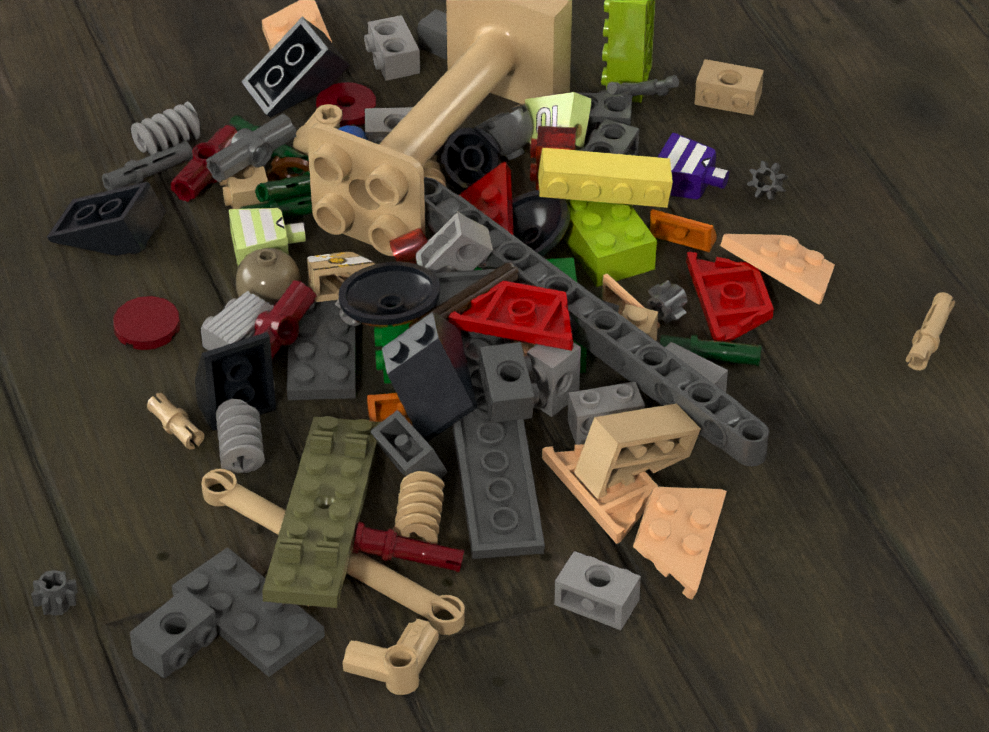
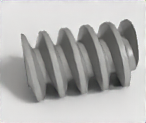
M189 101L185 102L184 105L179 104L175 106L173 110L167 109L163 111V114L157 113L152 119L146 118L141 123L136 122L131 126L132 137L137 148L142 153L147 151L150 156L158 152L157 147L161 151L168 149L167 142L172 147L178 145V138L182 142L187 141L189 143V133L194 139H199L201 136L198 115Z
M229 399L223 402L216 411L221 469L229 470L233 474L255 471L265 461L260 414L256 408L240 399Z

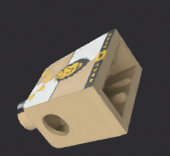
M354 252L307 257L309 288L317 295L315 302L338 300L339 289L342 283L353 273L365 267L375 265V263Z

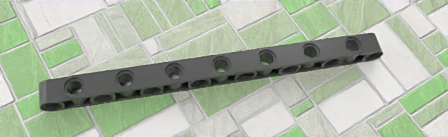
M424 177L425 225L435 234L457 212L487 227L493 251L485 261L478 265L479 268L482 270L497 269L506 262H512L519 271L518 279L513 281L514 283L566 292L571 332L574 340L628 381L636 382L640 390L661 406L677 403L701 428L699 434L722 449L739 463L752 467L758 466L765 461L769 430L764 422L460 195L453 193L437 180Z

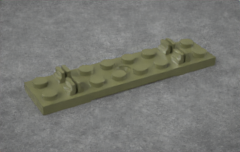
M331 416L313 417L263 586V602L330 608L338 607L360 515L379 447L370 431L381 422L366 419H338Z

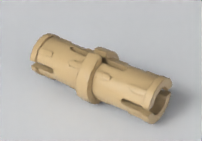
M163 393L156 394L161 403L152 396L147 403V409L162 422L163 428L167 433L174 434L189 450L195 449L190 439L197 446L203 442L204 433L189 420L188 414L183 409L176 408Z

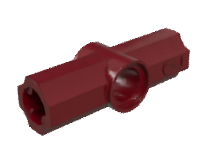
M225 125L208 142L200 143L193 148V159L171 182V190L180 200L189 202L191 199H195L207 184L218 182L207 168L206 159L231 145V141L237 133L235 127Z
M293 280L271 311H264L259 314L255 321V334L253 336L268 332L272 359L282 345L288 346L297 339L299 322L317 297L311 288L300 281Z

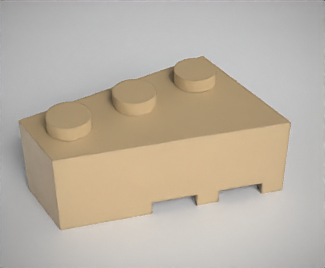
M677 403L594 417L574 474L599 499L607 495L606 489L620 482L627 486L635 482L634 476L648 469L655 473L690 457L701 428Z

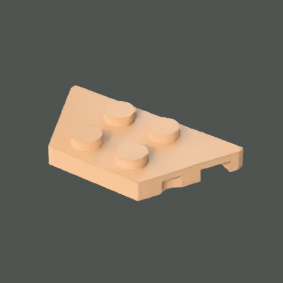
M299 0L262 20V29L270 50L302 16L324 32L331 41L315 0Z
M723 235L721 247L818 305L822 303L835 264L824 259L821 253L805 248L799 244L797 239L787 235Z
M584 444L574 445V451L554 452L553 446L543 448L542 459L616 544L620 543L644 513L649 495L653 488L658 487V485L644 471L634 476L635 482L627 486L622 482L606 489L607 495L597 499L574 474Z
M654 487L649 495L633 547L646 559L651 560L656 569L665 577L671 574L685 587L682 593L687 598L693 599L700 584L727 491L705 488Z

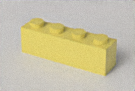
M542 148L538 171L539 197L668 207L673 183L670 158Z

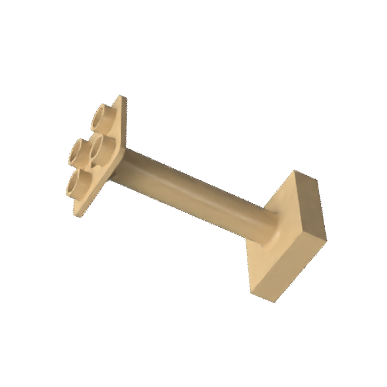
M446 0L448 71L380 144L321 123L314 124L308 130L312 213L317 224L330 234L338 235L342 233L373 245L376 250L384 255H399L416 261V253L426 244L423 166L447 141L448 137L457 130L489 93L520 104H524L525 99L570 93L572 0Z

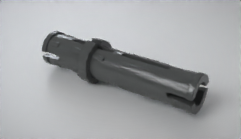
M183 141L178 145L139 161L130 160L126 162L124 167L103 174V184L107 191L122 188L132 183L134 185L140 184L146 177L187 160H192L191 146L187 141Z

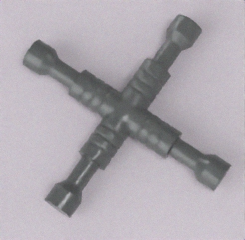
M672 75L660 81L654 79L640 83L625 82L621 85L618 82H610L607 85V90L599 91V93L632 95V97L637 95L652 96L656 93L658 96H666L669 88L679 86V79L676 75Z

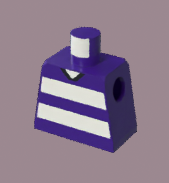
M671 134L658 158H670L673 181L670 196L697 200L702 197L708 185L724 189L728 182L729 171L715 167L716 151L711 147L679 134Z

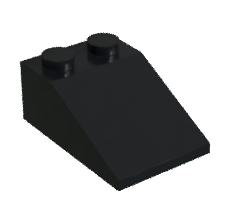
M302 16L241 82L265 114L272 117L330 87L350 64L325 33Z
M149 182L135 184L73 199L47 238L52 243L115 256L127 253L137 254L146 248L149 238L158 229L160 221L166 214V210Z
M434 312L430 313L382 348L387 375L414 428L426 442L477 408L460 329Z
M268 332L201 354L195 377L197 405L212 431L217 430L216 411L218 407L229 399H240L246 402L248 405L256 408L260 415L276 410L271 344Z

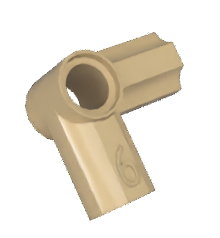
M416 619L415 622L408 623L397 644L388 649L351 640L346 648L343 671L386 682L387 689L394 694H410L418 688L419 673L439 640L438 630L434 629L428 621Z

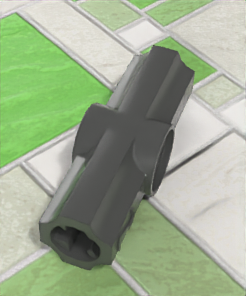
M284 114L254 131L243 128L234 135L231 145L206 159L207 168L215 180L222 182L250 164L256 168L262 167L269 161L275 149L296 137V128L293 126L290 118Z

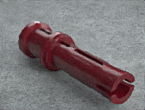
M359 521L352 550L353 554H358L359 552L381 556L384 561L395 557L460 572L464 555L463 549L459 550L397 536L398 532L394 531L395 529L389 528L387 531L365 527L364 522Z

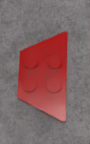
M504 162L459 195L514 235L511 170L507 163Z
M687 252L686 263L713 341L730 342L773 318L774 308L758 268L747 262H734L721 257H717L715 262L697 259V253Z
M502 281L492 287L488 293L481 294L471 300L472 308L461 315L454 311L448 316V321L460 330L570 351L574 348L567 295L564 291Z

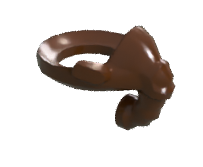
M276 156L271 163V168L267 169L266 176L268 182L299 176L298 174H289L287 167H295L307 172L310 171L309 162L297 157L279 158Z

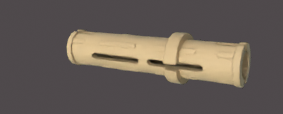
M948 293L936 294L921 329L917 330L913 336V346L906 357V362H910L908 366L914 370L925 369L931 354L938 349L940 344L939 336L955 305V300L951 301L953 297Z

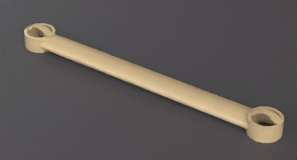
M215 469L204 475L201 483L204 500L208 504L228 506L279 535L286 510L238 484L235 475L229 470ZM219 483L226 489V491L222 492L209 490L211 486ZM351 551L346 572L348 575L425 617L430 625L438 630V633L441 635H451L462 629L465 623V606L459 598L452 595L438 596L361 552L353 554ZM441 610H448L454 619L441 620L434 615Z

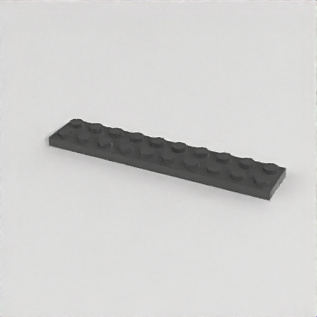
M495 269L434 273L440 283V297L435 307ZM460 330L477 403L475 410L452 425L472 559L544 554L545 544L524 420L491 423L478 370L480 347L509 344L510 339Z

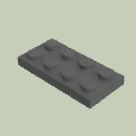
M337 300L314 301L299 322L298 337L292 344L288 345V400L356 398V326L349 325L341 319L339 315L341 308L335 306Z
M227 547L173 584L172 593L175 596L182 589H185L215 610L218 634L265 675L270 677L325 637L324 626L297 604L263 602L262 590L266 578Z

